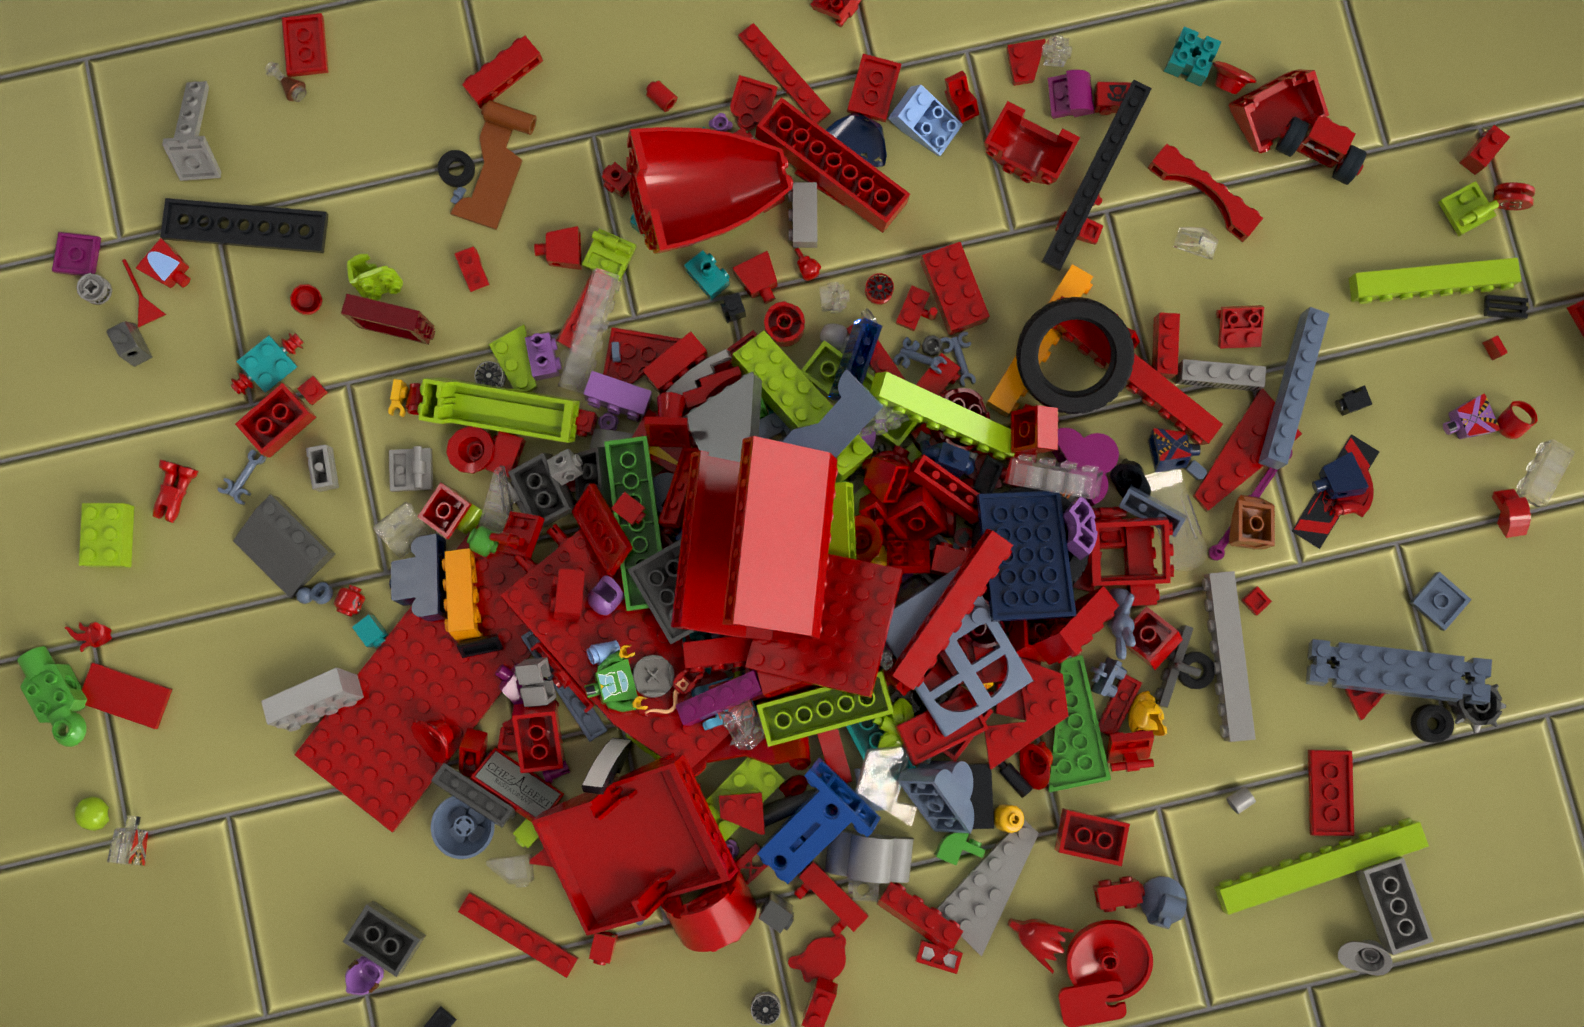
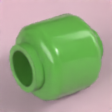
M480 526L477 529L474 528L467 540L470 550L483 557H487L491 552L495 554L499 542L491 541L489 536L491 533L496 532L484 526Z

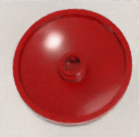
M1101 920L1087 925L1073 937L1066 952V968L1074 986L1109 979L1119 980L1124 994H1111L1106 998V1002H1117L1135 995L1145 986L1152 973L1153 954L1145 936L1133 925L1119 920Z

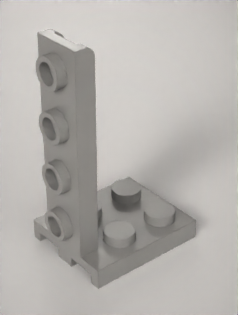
M207 81L186 83L174 138L163 139L162 145L180 181L221 178L222 172L205 136H199L209 91Z

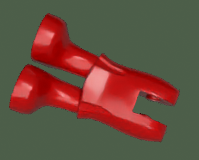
M160 459L159 468L165 472L163 484H160V492L153 507V517L162 518L167 507L165 520L174 523L178 517L182 500L187 493L186 490L191 480L197 477L199 471ZM178 474H179V480H178V484H177V487H176V486H174V483H175L176 478H177V476H178Z

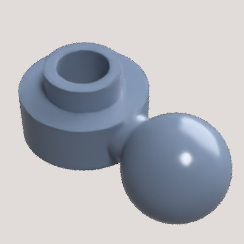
M320 582L312 590L307 587L299 589L296 598L302 604L310 603L312 599L318 604H325L332 598L333 589L327 583Z

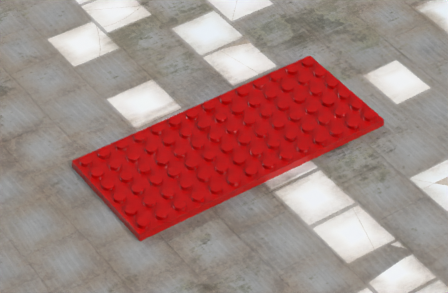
M469 532L456 550L469 548L467 540L471 532ZM496 551L495 554L491 552L487 557H483L473 552L477 574V583H473V586L477 587L479 593V601L475 604L478 607L479 614H481L482 621L478 623V630L480 633H483V636L497 634L503 645V650L462 658L457 648L458 642L445 629V619L431 622L414 615L411 606L387 636L386 641L379 646L357 674L364 698L358 700L353 706L338 709V712L335 714L325 715L294 754L391 832L398 828L432 784V778L443 763L447 764L457 752L467 728L475 729L502 694L499 685L503 680L495 675L499 666L503 664L511 670L516 663H521L532 655L521 638L530 630L500 597L501 594L526 575V571L514 560L516 555ZM435 719H442L450 726L454 738L449 744L448 758L445 762H435L417 742L411 730V725L415 720L426 723Z

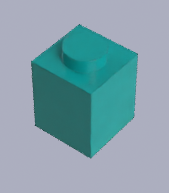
M368 614L352 627L366 647H379L386 641L384 638L389 635L375 615Z

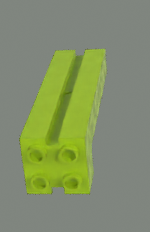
M443 377L423 378V382L420 385L423 402H420L418 405L419 420L439 424L455 423L566 443L575 442L577 429L575 423L579 413L580 400Z

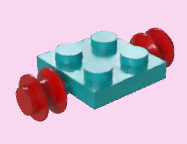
M289 332L290 338L287 340L282 338V347H280L268 335L236 361L245 370L247 375L238 373L239 379L235 380L232 378L231 381L233 383L231 387L238 394L243 393L246 395L245 389L248 387L254 388L252 382L254 380L266 393L298 367L287 353L296 355V348L303 349L301 345L304 343L303 340L296 333L292 335Z

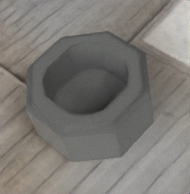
M935 335L926 337L922 343L923 352L930 357L938 355L942 348L941 339Z

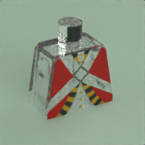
M127 816L125 828H115L107 862L145 866L148 831L139 829L141 817Z

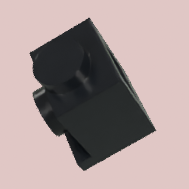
M739 292L723 297L724 303L720 304L727 324L746 317V311Z
M1365 385L1343 393V398L1335 401L1336 408L1341 412L1342 416L1372 405Z

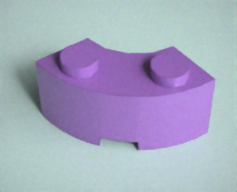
M1080 496L1063 513V518L1068 530L1067 548L1079 560H1082L1093 550L1098 531H1096L1094 520L1096 517L1091 506Z

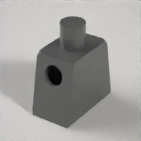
M124 321L106 331L119 357L135 367L153 358L135 323Z

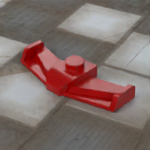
M540 642L536 643L530 650L533 652L536 649L543 658L547 657L549 665L554 670L551 673L553 675L551 678L553 683L558 688L561 686L564 689L569 687L586 706L583 711L587 713L594 707V703L587 698L582 689Z

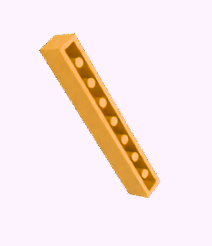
M1072 264L1048 303L1056 301L1061 296L1071 298L1081 297L1083 293L1087 295L1093 286L1090 283L1093 276ZM1050 329L1044 336L1039 347V365L1041 361L1045 363L1049 358L1051 352L1048 350L1051 345L1056 346L1060 340L1061 335L1059 331ZM1016 356L986 403L988 407L1005 417L1012 411L1017 410L1020 405L1017 403V400L1020 396L1024 397L1028 392L1020 377Z

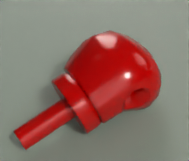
M796 248L795 252L799 257L797 265L802 278L809 281L818 277L819 270L821 269L820 263L815 259H810L809 256L804 257L801 250Z

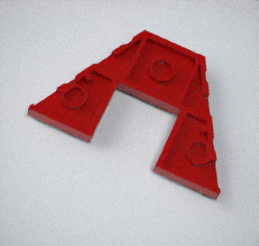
M973 645L974 660H978L994 650V648H979ZM1005 655L978 671L980 674L978 677L983 684L1004 681L1007 673ZM1021 659L1033 679L1031 683L1021 689L1025 721L988 726L989 729L984 731L989 769L995 768L1069 716L1062 673Z

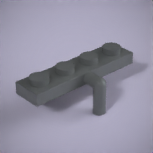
M1183 625L1180 626V629L1177 628L1183 640L1167 657V660H1169L1168 666L1162 671L1161 680L1163 681L1161 687L1157 688L1154 695L1155 703L1160 707L1168 708L1180 671L1199 677L1201 674V669L1182 663L1194 629L1193 627Z

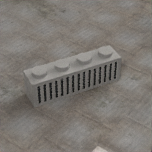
M1183 359L1178 363L1176 384L1258 392L1265 387L1266 367Z

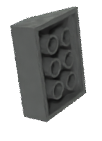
M271 494L254 510L233 540L290 598H293L297 591L303 588L336 554L279 497Z
M681 539L628 569L670 644L694 632L693 630L671 627Z

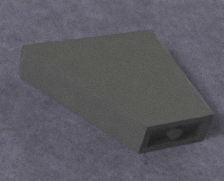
M754 372L744 374L740 380L726 386L716 396L709 397L705 403L691 409L683 417L688 418L690 432L699 450L709 452L708 456L740 462L743 439L751 436L759 437L762 380Z

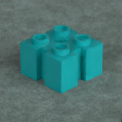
M1184 26L1176 40L1164 72L1179 77L1180 74L1186 75V81L1201 87L1209 74L1213 64L1212 61L1222 41L1209 36L1201 39L1197 37L1199 32Z

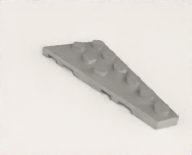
M1025 819L1022 828L1017 832L1007 833L936 908L942 913V917L948 921L949 919L954 920L960 925V929L964 931L961 937L981 957L1039 834Z

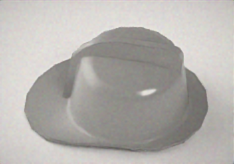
M1374 940L1348 942L1342 945L1338 951L1340 963L1351 970L1379 976L1388 973L1392 968L1390 954L1380 943Z

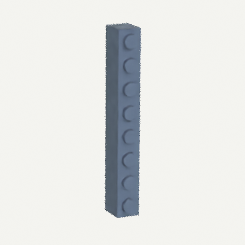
M1309 307L1300 314L1259 458V464L1276 470L1288 464L1329 318V313Z

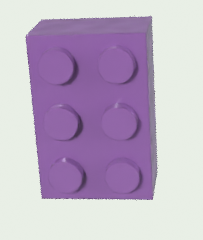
M591 371L584 391V398L591 407L599 409L602 406L607 408V412L619 415L622 413L627 415V419L639 422V420L643 419L652 400V391Z

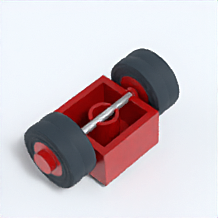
M1320 115L1310 125L1308 122L1293 117L1288 125L1282 128L1278 136L1280 139L1276 145L1277 151L1289 157L1297 151L1329 168H1332L1337 163L1332 178L1345 185H1348L1355 176L1359 175L1367 154L1366 151L1351 145L1356 133L1352 132L1348 127L1340 126L1332 122L1330 118Z

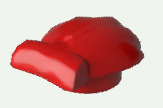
M795 775L789 778L785 784L782 783L779 786V790L783 792L785 797L789 795L795 796L803 793L809 783L805 776Z

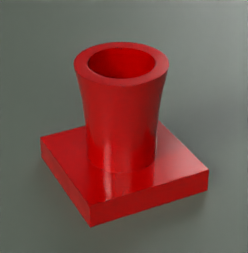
M665 392L657 397L658 417H645L644 422L649 446L691 448L692 440L688 418H682L686 404L685 397L674 392Z

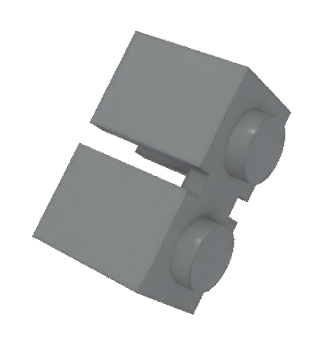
M547 657L525 659L515 666L516 678L519 685H522L520 696L525 707L548 705L557 697L553 680H543V677L551 676Z

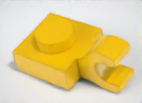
M393 380L390 397L392 401L388 409V413L391 416L394 415V411L397 408L400 409L399 416L404 417L406 414L402 404H404V399L408 397L409 389L402 380Z

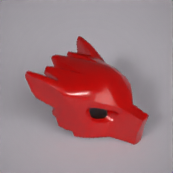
M1011 918L1008 922V926L1018 934L1021 944L1053 974L1054 970L1045 959L1055 961L1057 958L1053 954L1065 952L1060 944V941L1065 942V938L1058 932L1073 933L1074 930L1050 924L1041 919L1021 921Z

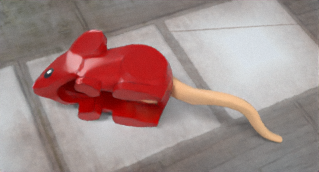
M703 668L701 673H690V670L684 669L672 682L674 687L673 706L668 710L650 709L645 713L659 712L668 714L674 711L678 704V695L686 696L701 681L705 668Z

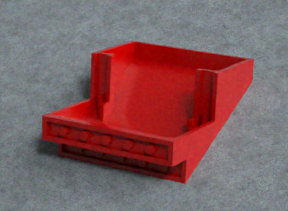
M670 753L615 778L612 784L607 785L604 794L582 793L543 811L531 821L587 936L646 920L667 898L730 881L739 871L684 754L675 757L674 753Z

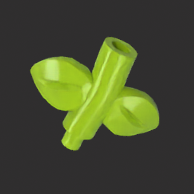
M900 698L894 703V713L890 714V717L886 715L872 719V723L878 724V728L885 731L880 737L878 744L880 755H892L902 748L903 744L895 726L914 717L912 706L904 698Z

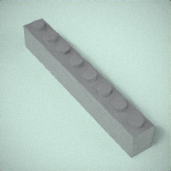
M1235 571L1209 573L1204 575L1202 587L1206 591L1207 599H1205L1206 612H1209L1207 628L1212 636L1210 651L1212 654L1214 653L1215 660L1213 662L1217 677L1215 692L1216 695H1219L1220 701L1217 709L1219 716L1222 717L1220 733L1224 741L1228 742L1255 740Z

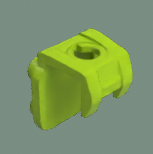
M358 254L348 260L349 282L359 292L361 297H368L378 301L382 298V294L388 292L390 294H397L401 291L403 281L394 269L388 268V266L378 268L376 264H368L366 262L370 260L368 254Z

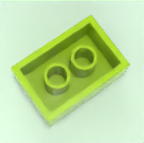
M82 503L79 566L131 568L134 506L125 503Z

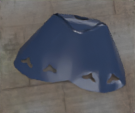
M852 113L835 121L826 129L827 132L874 167H883L885 165L887 152L881 124L861 113ZM861 153H862V154L867 153V157H868V158H866L865 156H862ZM878 157H880V159H881L882 161H879V160H878V161H874V160L877 159Z

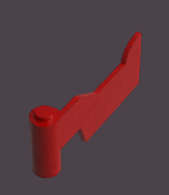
M744 722L735 728L691 770L694 777L704 771L707 763L739 757H748L768 765L789 762L792 768L804 770L811 764L809 738L807 736L768 747L764 731L760 726L735 744L730 745L731 741L748 723Z

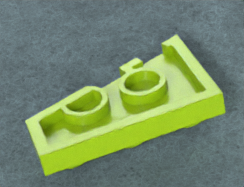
M522 325L488 345L515 390L531 392L537 388V383L532 377L525 337H527L526 327Z

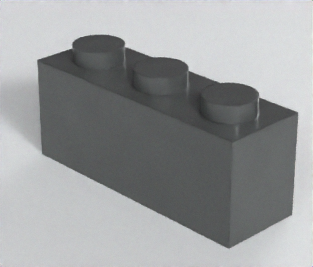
M771 891L760 908L759 919L781 934L783 929L788 930L794 921L793 905Z

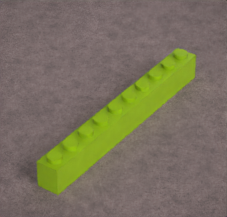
M1411 818L1398 821V825L1381 826L1377 832L1361 833L1358 835L1359 838L1354 840L1351 838L1339 841V845L1320 847L1319 852L1313 854L1312 852L1302 853L1299 855L1300 858L1282 860L1278 866H1264L1259 869L1260 872L1254 874L1252 872L1239 875V879L1233 881L1232 879L1219 882V886L1214 887L1222 911L1230 915L1429 847L1422 825L1419 821L1411 820Z

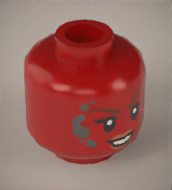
M349 585V588H340L334 601V606L337 608L336 611L350 617L353 614H359L366 599L360 593L362 589L353 585Z

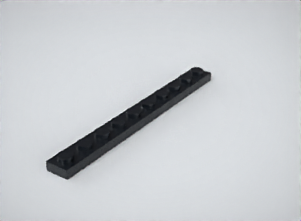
M1136 80L1132 81L1041 261L1042 263L1058 271L1061 270L1152 88Z

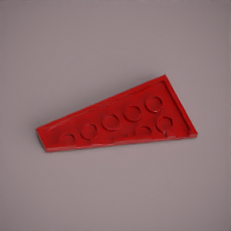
M1263 388L1257 392L1256 397L1247 408L1246 413L1237 424L1208 474L1204 477L1193 495L1206 512L1264 466L1258 462L1275 401ZM1297 429L1295 440L1302 435L1299 429Z

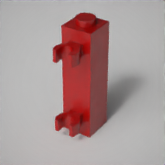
M814 859L798 874L803 883L794 891V894L801 900L811 889L840 918L831 927V931L836 936L846 926L854 932L869 917L868 913Z

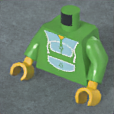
M632 645L622 646L620 650L609 655L597 667V672L594 674L596 683L584 686L587 698L599 695L602 704H606L608 708L620 712L636 709L646 710L648 706H641V701L647 699V697L637 695L629 661L625 659L635 655V652L631 654L626 652V649Z

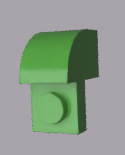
M949 832L941 839L935 856L953 865H957L962 850L983 858L985 849L981 847L982 843L971 838L969 842L966 841L969 833Z

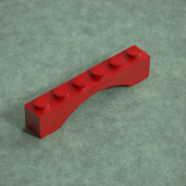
M1166 144L1148 166V169L1163 181L1183 182L1204 192L1220 210L1227 231L1242 242L1250 236L1263 220V217L1260 216L1256 209L1247 206L1241 197L1230 193L1224 184L1212 179V176L1207 171L1199 169L1193 160L1185 158L1174 146Z

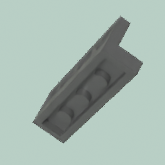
M443 763L431 780L432 783L501 828L504 827L509 818L513 820L516 815L513 807L445 763Z

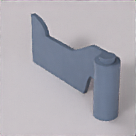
M845 370L838 384L841 398L822 420L816 424L795 428L784 440L781 438L779 441L830 452L836 458L884 406L848 370Z

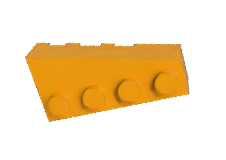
M470 548L445 551V559H442L443 571H446V579H443V588L447 592V599H444V608L448 613V619H445V629L457 642L482 637L483 633H480L478 630V623L482 622L481 614H479L478 607L475 604L479 601V593L477 587L473 586V583H477L475 555Z

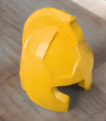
M1149 691L1138 694L1128 711V724L1131 733L1137 730H1153V734L1156 736L1166 735L1167 727L1161 721L1164 720V714L1159 705L1155 703V697Z

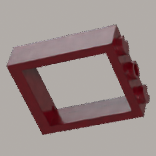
M346 293L341 314L358 328L429 345L430 340H433L435 336L434 325L420 311Z

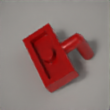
M912 285L896 324L915 331L921 316L934 320L938 312L937 308L924 309L930 293Z

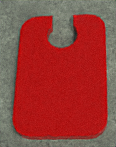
M1109 979L1062 988L1058 993L1063 1023L1067 1027H1079L1124 1018L1127 1013L1125 1001L1118 1002L1116 1005H1108L1106 1003L1107 996L1111 994H1124L1121 982L1117 979Z

